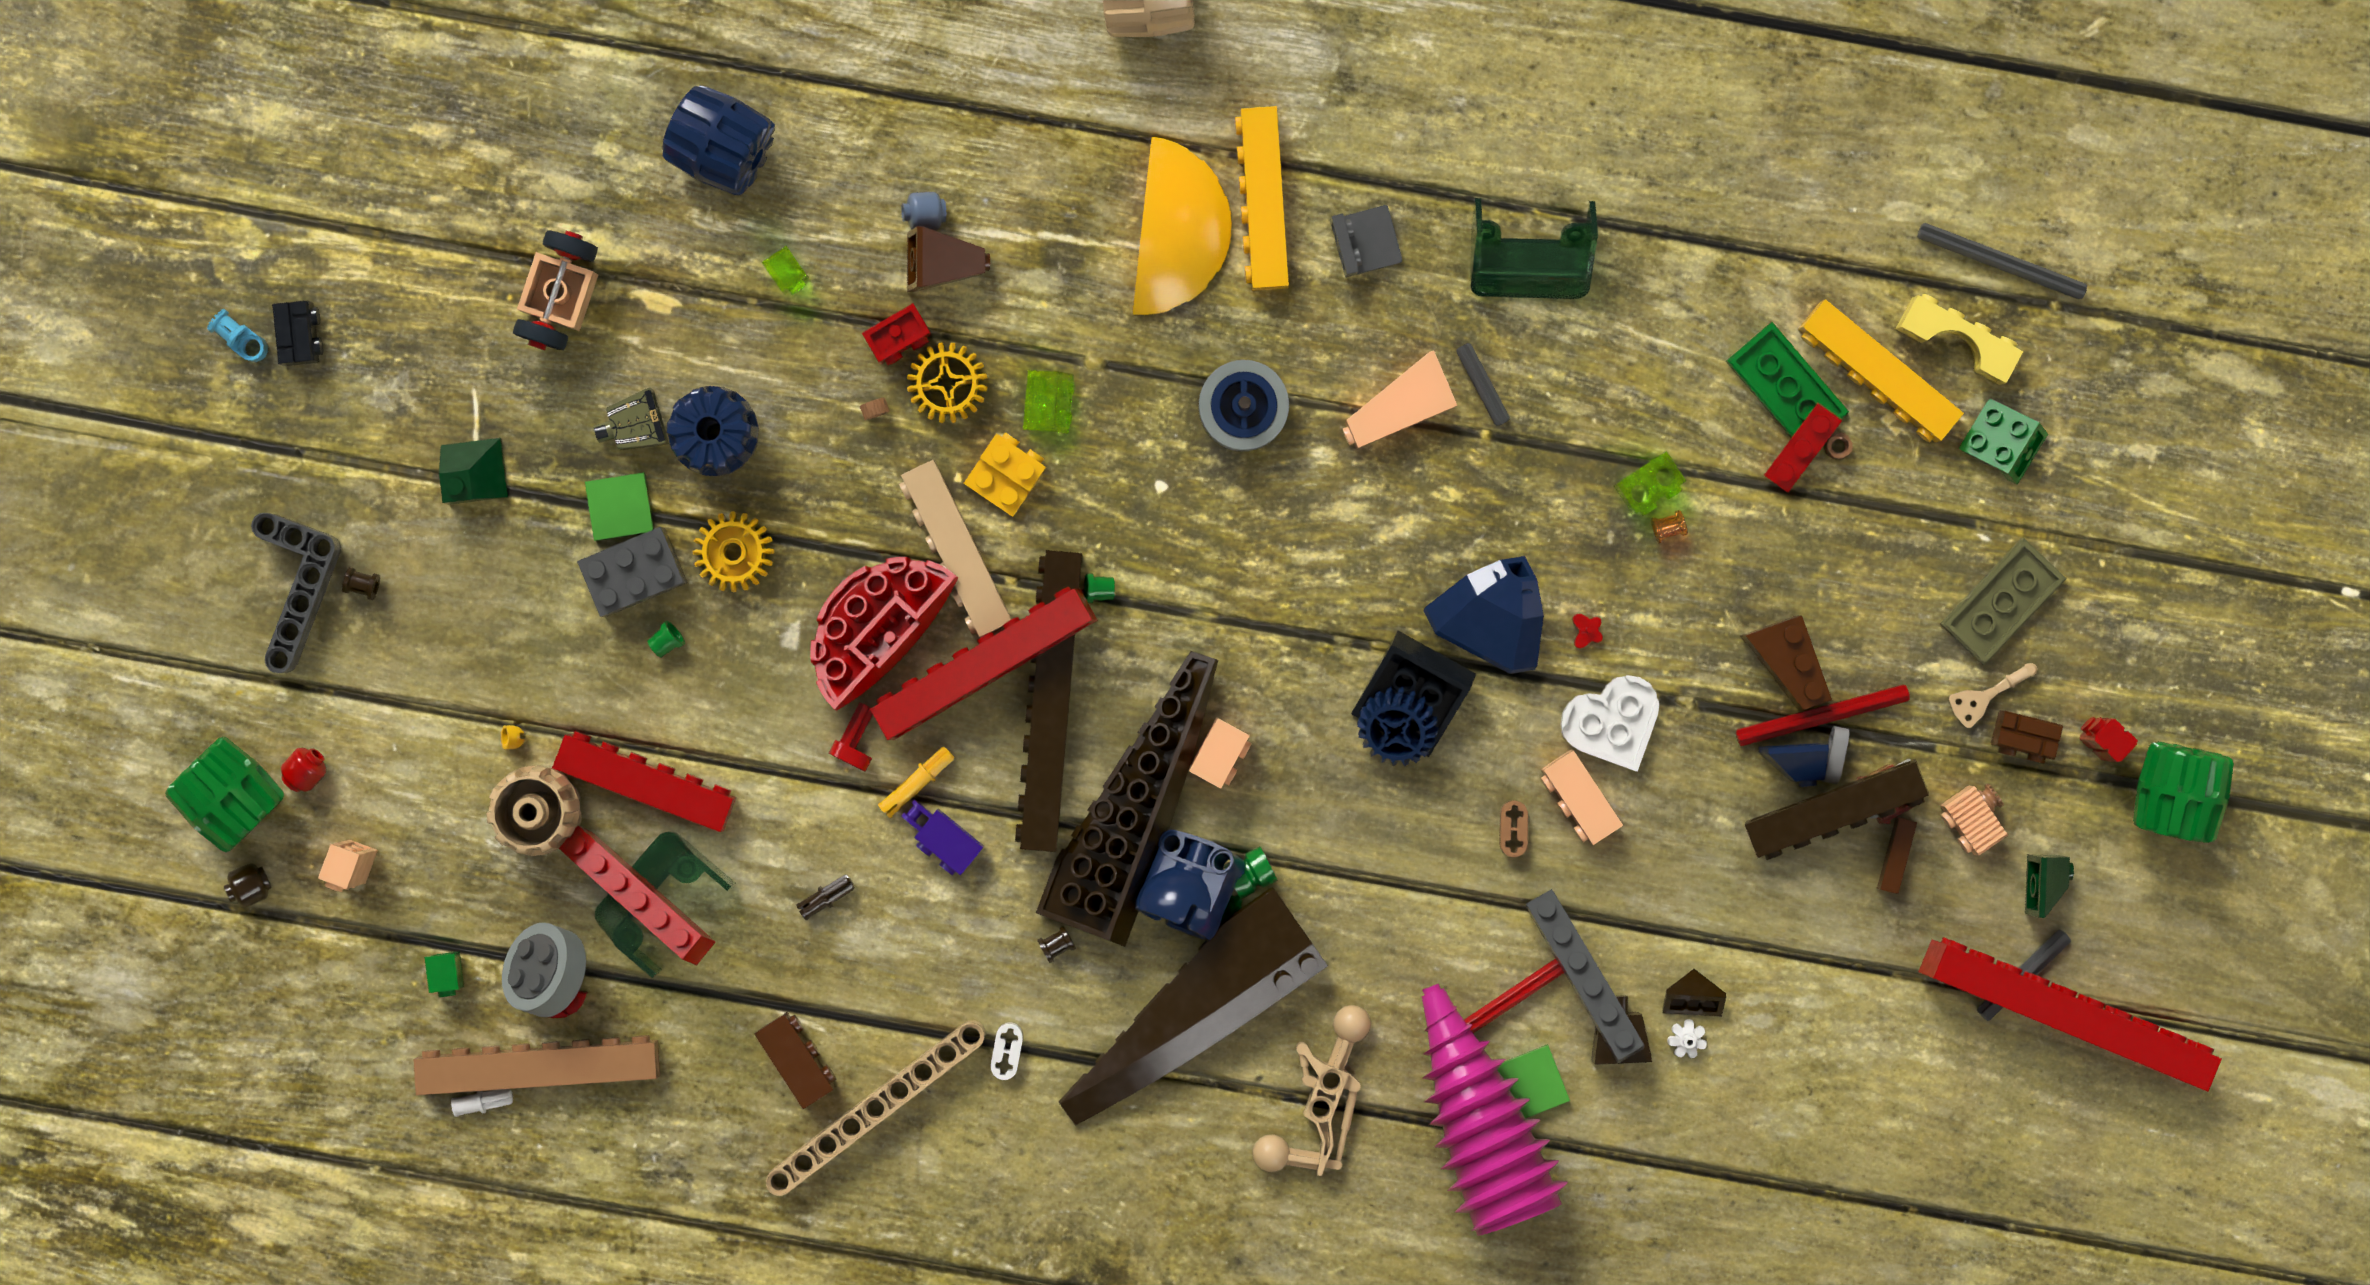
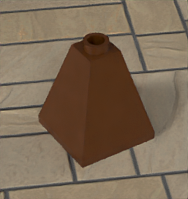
M917 226L907 233V292H917L979 276L985 273V271L990 270V253H985V248L923 226Z

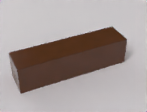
M1900 817L1895 818L1877 889L1899 894L1917 822Z

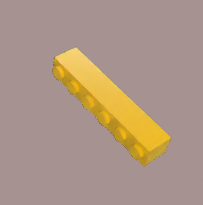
M1277 106L1241 108L1240 117H1235L1236 135H1242V146L1237 147L1238 165L1244 164V176H1239L1240 194H1246V206H1241L1242 224H1248V236H1243L1244 254H1250V266H1245L1246 284H1252V291L1288 289Z
M1826 299L1815 307L1798 328L1803 334L1801 336L1803 341L1813 348L1818 346L1826 352L1824 357L1836 367L1839 365L1843 366L1849 371L1847 376L1859 386L1864 384L1871 389L1870 395L1876 401L1883 405L1888 403L1895 409L1893 414L1906 424L1911 422L1918 428L1916 433L1929 443L1932 440L1934 442L1942 441L1964 414Z

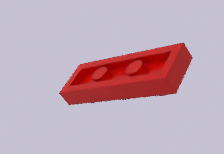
M1818 402L1764 473V476L1786 492H1789L1842 422V419Z

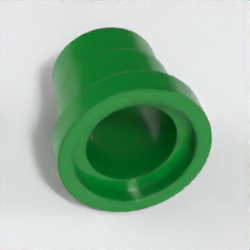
M1086 573L1084 596L1088 603H1093L1094 600L1114 599L1115 582L1113 577L1094 576L1092 573Z
M669 621L662 623L661 629L647 640L651 650L660 658L671 652L674 648H680L685 644L682 634Z

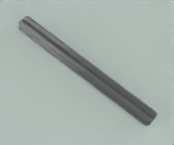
M1923 223L1919 228L1917 237L1923 241L2065 295L2082 299L2087 291V285L2083 282L1928 223Z

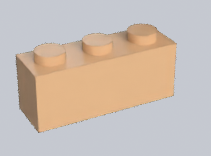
M1574 750L1567 751L1541 769L1544 774L1541 777L1543 784L1550 793L1555 790L1561 799L1557 805L1566 818L1572 816L1577 824L1573 829L1583 843L1588 840L1591 845H1595L1623 826Z
M353 840L330 844L318 879L326 881L325 887L342 892L343 889L349 890V888L366 884L378 850Z

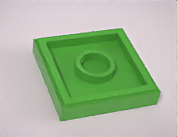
M644 472L585 482L594 541L644 534L654 530L646 474Z
M1548 1044L1508 1059L1498 1069L1503 1078H1519L1510 1091L1515 1098H1530L1521 1109L1525 1118L1570 1101Z

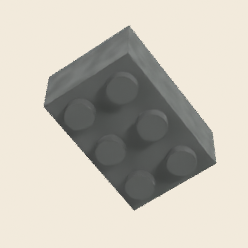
M658 527L577 561L600 617H607L688 583L664 527Z

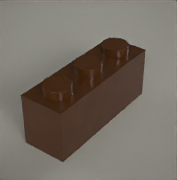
M786 1012L754 1034L802 1109H805L833 1091L836 1087L833 1082L837 1079L828 1065L823 1067L817 1057L820 1055V1052L812 1040L807 1042L801 1031L804 1028L796 1015L790 1016Z

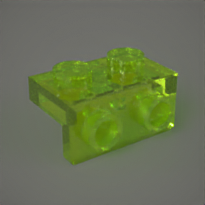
M1028 370L1023 430L1069 433V427L1072 422V395L1075 390L1073 374L1059 371Z

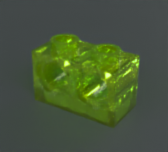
M1666 451L1613 486L1632 515L1640 512L1644 516L1658 507L1655 502L1663 496L1669 500L1682 491L1680 485L1685 483L1686 479ZM1660 469L1667 470L1671 475V481L1667 486H1663L1657 481L1656 476ZM1635 486H1641L1645 489L1646 498L1643 502H1637L1632 498L1631 493Z

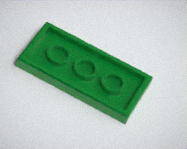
M1770 322L1726 360L1727 364L1790 437L1794 435L1818 402L1841 419L1849 413L1848 409L1773 322Z

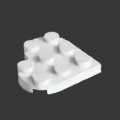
M1629 675L1616 677L1605 686L1600 695L1591 693L1577 695L1567 704L1562 712L1560 723L1562 736L1571 746L1581 752L1638 771L1658 716L1659 700L1657 699V694L1651 687L1652 685L1640 677Z

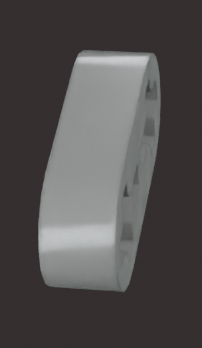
M1833 726L1828 739L1829 753L1825 780H1822L1823 782L1838 784L1849 741V729Z

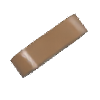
M1511 800L1504 803L1500 810L1499 845L1502 852L1507 856L1519 857L1524 854L1528 844V811L1521 802ZM1513 805H1516L1518 811H1522V816L1516 818V827H1511L1512 820L1506 816V811H1511ZM1511 831H1516V840L1522 843L1521 846L1516 847L1515 852H1511V848L1505 846V842L1511 840Z

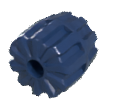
M694 86L681 100L670 119L663 139L662 156L668 163L702 183L733 195H741L754 183L757 178V169L763 167L767 160L765 153L773 144L774 138L771 136L775 131V124L763 114L732 96L706 86Z
M704 386L693 389L692 392L677 400L673 406L671 417L667 422L666 433L668 434L673 453L689 470L704 476H721L742 468L749 458L754 455L758 446L759 426L756 414L750 404L737 392L725 387ZM715 425H720L719 435L714 440H711L709 435L711 428Z

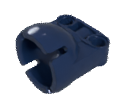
M1168 830L1159 839V849L1144 885L1137 896L1135 910L1153 920L1159 921L1161 918L1166 919L1165 924L1188 935L1210 941L1218 931L1222 916L1238 879L1244 874L1245 863L1242 858L1212 841L1189 833ZM1180 842L1179 848L1173 851L1175 845ZM1230 860L1228 868L1223 870L1224 864Z

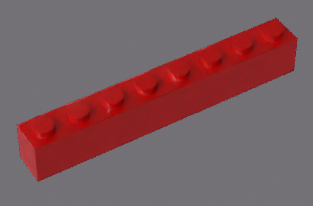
M1066 587L1054 594V601L1047 605L1041 602L1028 610L1030 615L1021 620L1019 617L1011 619L1003 625L1004 630L994 635L993 632H990L977 640L979 645L971 650L965 647L952 655L954 660L945 665L942 662L935 664L926 670L928 675L918 680L917 677L906 681L901 685L903 690L895 695L889 692L876 700L878 705L870 710L886 739H898L1098 621L1081 589L1074 588L1071 590L1070 587Z

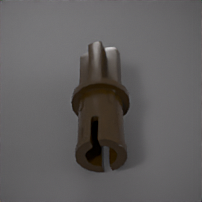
M843 875L824 888L818 887V892L797 903L796 906L798 909H801L799 912L803 918L808 920L824 908H832L835 901L854 890V883L848 875Z

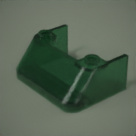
M1475 198L1471 229L1470 287L1472 292L1481 297L1579 299L1586 296L1590 290L1598 239L1595 201H1589L1586 223L1566 225L1561 230L1560 240L1501 238V228L1496 222L1482 220L1481 198Z
M673 831L660 834L632 866L656 889L670 874L682 883H692L704 871L727 891L736 884L681 835ZM608 894L596 908V922L623 954L651 978L655 977L662 969L638 949L644 938L642 929L632 920L633 915Z

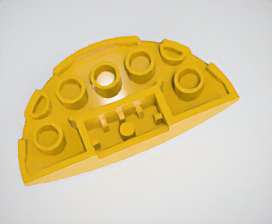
M1152 137L1133 315H1154L1168 312L1172 308L1185 302H1190L1208 287L1215 274L1220 271L1231 239L1232 222L1228 199L1213 170L1204 160L1198 158L1186 147L1157 137Z

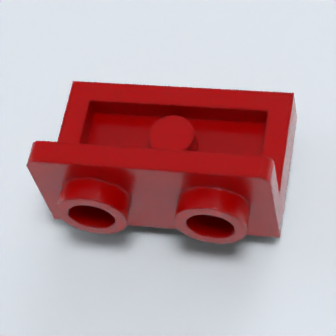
M914 303L862 333L878 363L882 365L886 362L887 366L902 359L901 353L912 347L913 351L928 344L927 338L932 335Z

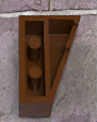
M1802 615L1793 616L1740 635L1798 710H1806L1832 700Z

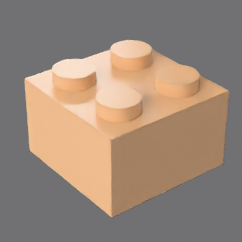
M1216 718L1191 763L1189 772L1220 789L1224 783L1229 786L1237 772V769L1233 767L1237 758L1244 759L1252 744L1247 741L1250 735Z

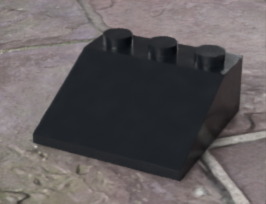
M1397 631L1351 714L1357 718L1361 717L1360 711L1362 707L1366 706L1367 700L1370 697L1374 698L1379 691L1385 694L1387 689L1391 687L1395 694H1397L1399 689L1403 687L1405 694L1409 695L1415 690V699L1419 700L1425 697L1424 707L1433 706L1432 715L1437 716L1438 719L1435 726L1438 727L1439 731L1435 737V745L1430 748L1427 757H1430L1470 691L1476 673L1406 634ZM1375 718L1377 728L1384 732V729L1379 725L1380 722ZM1412 719L1411 723L1416 728L1415 732H1417L1420 735L1419 726L1414 719Z

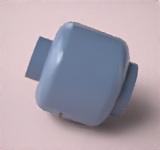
M936 192L911 193L907 203H902L903 222L908 221L911 230L917 226L938 230L941 223L946 222L945 200L940 199Z

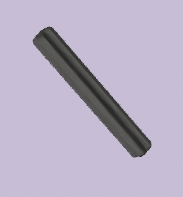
M2057 930L2019 967L2023 969L2021 975L2023 976L2024 971L2038 975L2070 944L2071 939L2064 931ZM1985 1000L1977 1008V1011L1985 1020L1990 1021L2003 1007Z

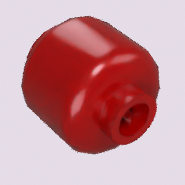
M307 748L295 749L281 766L283 783L295 792L311 791L327 772L326 765L323 762L325 760L324 756L314 748L310 750Z

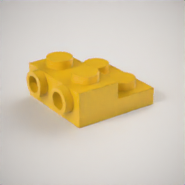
M1006 432L1002 437L996 433L963 484L1014 517L1046 470V467L1042 464L1044 458L1029 449L1026 454L1017 448L1020 443L1018 440Z

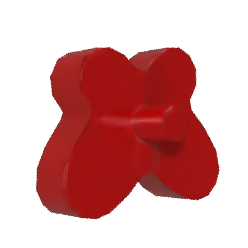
M1575 614L1572 617V622L1579 632L1574 639V646L1576 648H1584L1591 641L1594 643L1602 641L1603 636L1599 632L1602 622L1599 617L1589 619L1583 614Z

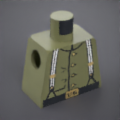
M652 388L644 389L607 407L606 411L609 421L594 425V432L599 443L615 439L616 446L620 450L669 444L655 392Z

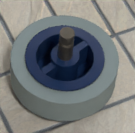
M1236 360L1217 368L1207 378L1199 398V415L1208 435L1221 446L1235 451L1256 450L1270 443L1284 427L1289 412L1288 393L1281 378L1268 366L1252 360Z

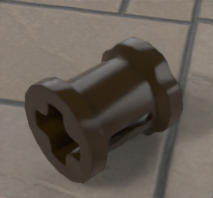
M349 567L344 577L342 592L348 594L353 592L367 596L368 600H374L379 589L380 575L374 573L371 576L356 572L354 568Z
M1064 926L1060 927V931L1046 939L1039 938L1037 940L1049 963L1054 962V958L1065 951L1076 949Z

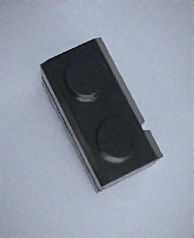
M310 301L272 304L278 364L292 366L319 363V355H323L324 349L322 338L317 337L316 325H320L321 322L318 307H314V303Z

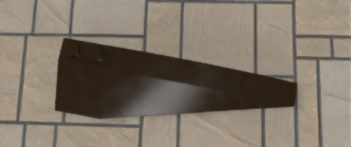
M1190 651L1171 680V687L1165 697H1160L1155 705L1156 710L1148 723H1143L1138 731L1139 737L1133 746L1129 745L1103 785L1104 790L1097 801L1093 800L1088 808L1089 813L1081 826L1077 825L1071 834L1073 838L1066 849L1062 848L1058 854L1036 910L1037 914L1121 946H1126L1138 911L1135 910L1137 896L1144 885L1159 849V839L1170 828L1186 780L1218 663L1217 659Z
M1273 887L1225 919L1220 924L1214 937L1210 941L1205 940L1198 948L1199 952L1188 964L1184 963L1178 970L1179 974L1171 983H1166L1134 1018L1135 1022L1126 1032L1124 1030L1115 1039L1116 1043L1106 1054L1102 1053L1095 1061L1096 1065L1087 1074L1084 1073L1059 1100V1104L1075 1125L1104 1111L1175 1070L1328 967Z

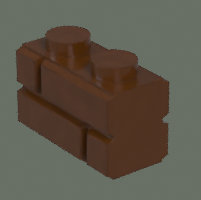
M1999 710L1991 745L1999 747L1998 753L2016 757V753L2021 752L2028 754L2027 760L2045 764L2046 759L2054 760L2056 758L2063 725Z

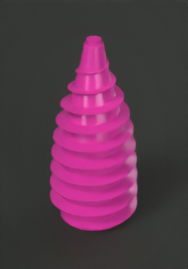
M1436 984L1423 989L1424 996H1422L1427 1025L1425 1031L1428 1032L1429 1050L1423 1055L1431 1056L1432 1071L1422 1079L1432 1080L1435 1085V1093L1424 1102L1438 1104L1439 1115L1429 1125L1443 1127L1444 1138L1434 1147L1449 1149L1451 1159L1441 1169L1454 1170L1456 1173L1457 1181L1447 1191L1462 1192L1465 1202L1455 1213H1469L1474 1226L1471 1231H1476L1477 1236L1525 1221L1562 1205L1558 1192L1568 1182L1552 1180L1549 1172L1556 1166L1559 1160L1544 1159L1540 1151L1550 1140L1535 1139L1531 1132L1532 1128L1541 1119L1525 1118L1521 1112V1109L1530 1098H1515L1510 1091L1519 1078L1502 1077L1498 1069L1506 1059H1491L1484 1049L1490 1041H1479L1470 1030L1472 1024H1466L1457 1011V1006L1453 1005L1444 988L1441 989L1440 985Z

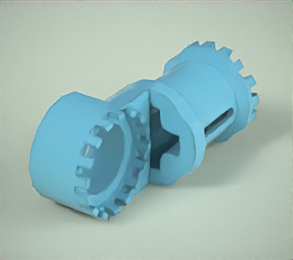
M225 309L214 315L216 319H211L207 329L211 333L216 332L226 340L227 346L234 352L251 362H258L266 357L268 345L264 338L256 335L245 325L240 326L228 316L229 312ZM250 340H257L260 344V351L256 356H249L245 350L246 344Z

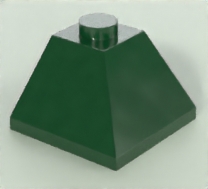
M501 438L441 445L439 479L442 503L451 505L508 498Z
M2027 854L2025 914L2038 918H2045L2069 888V880L2073 879L2074 866L2073 863H2070V857Z

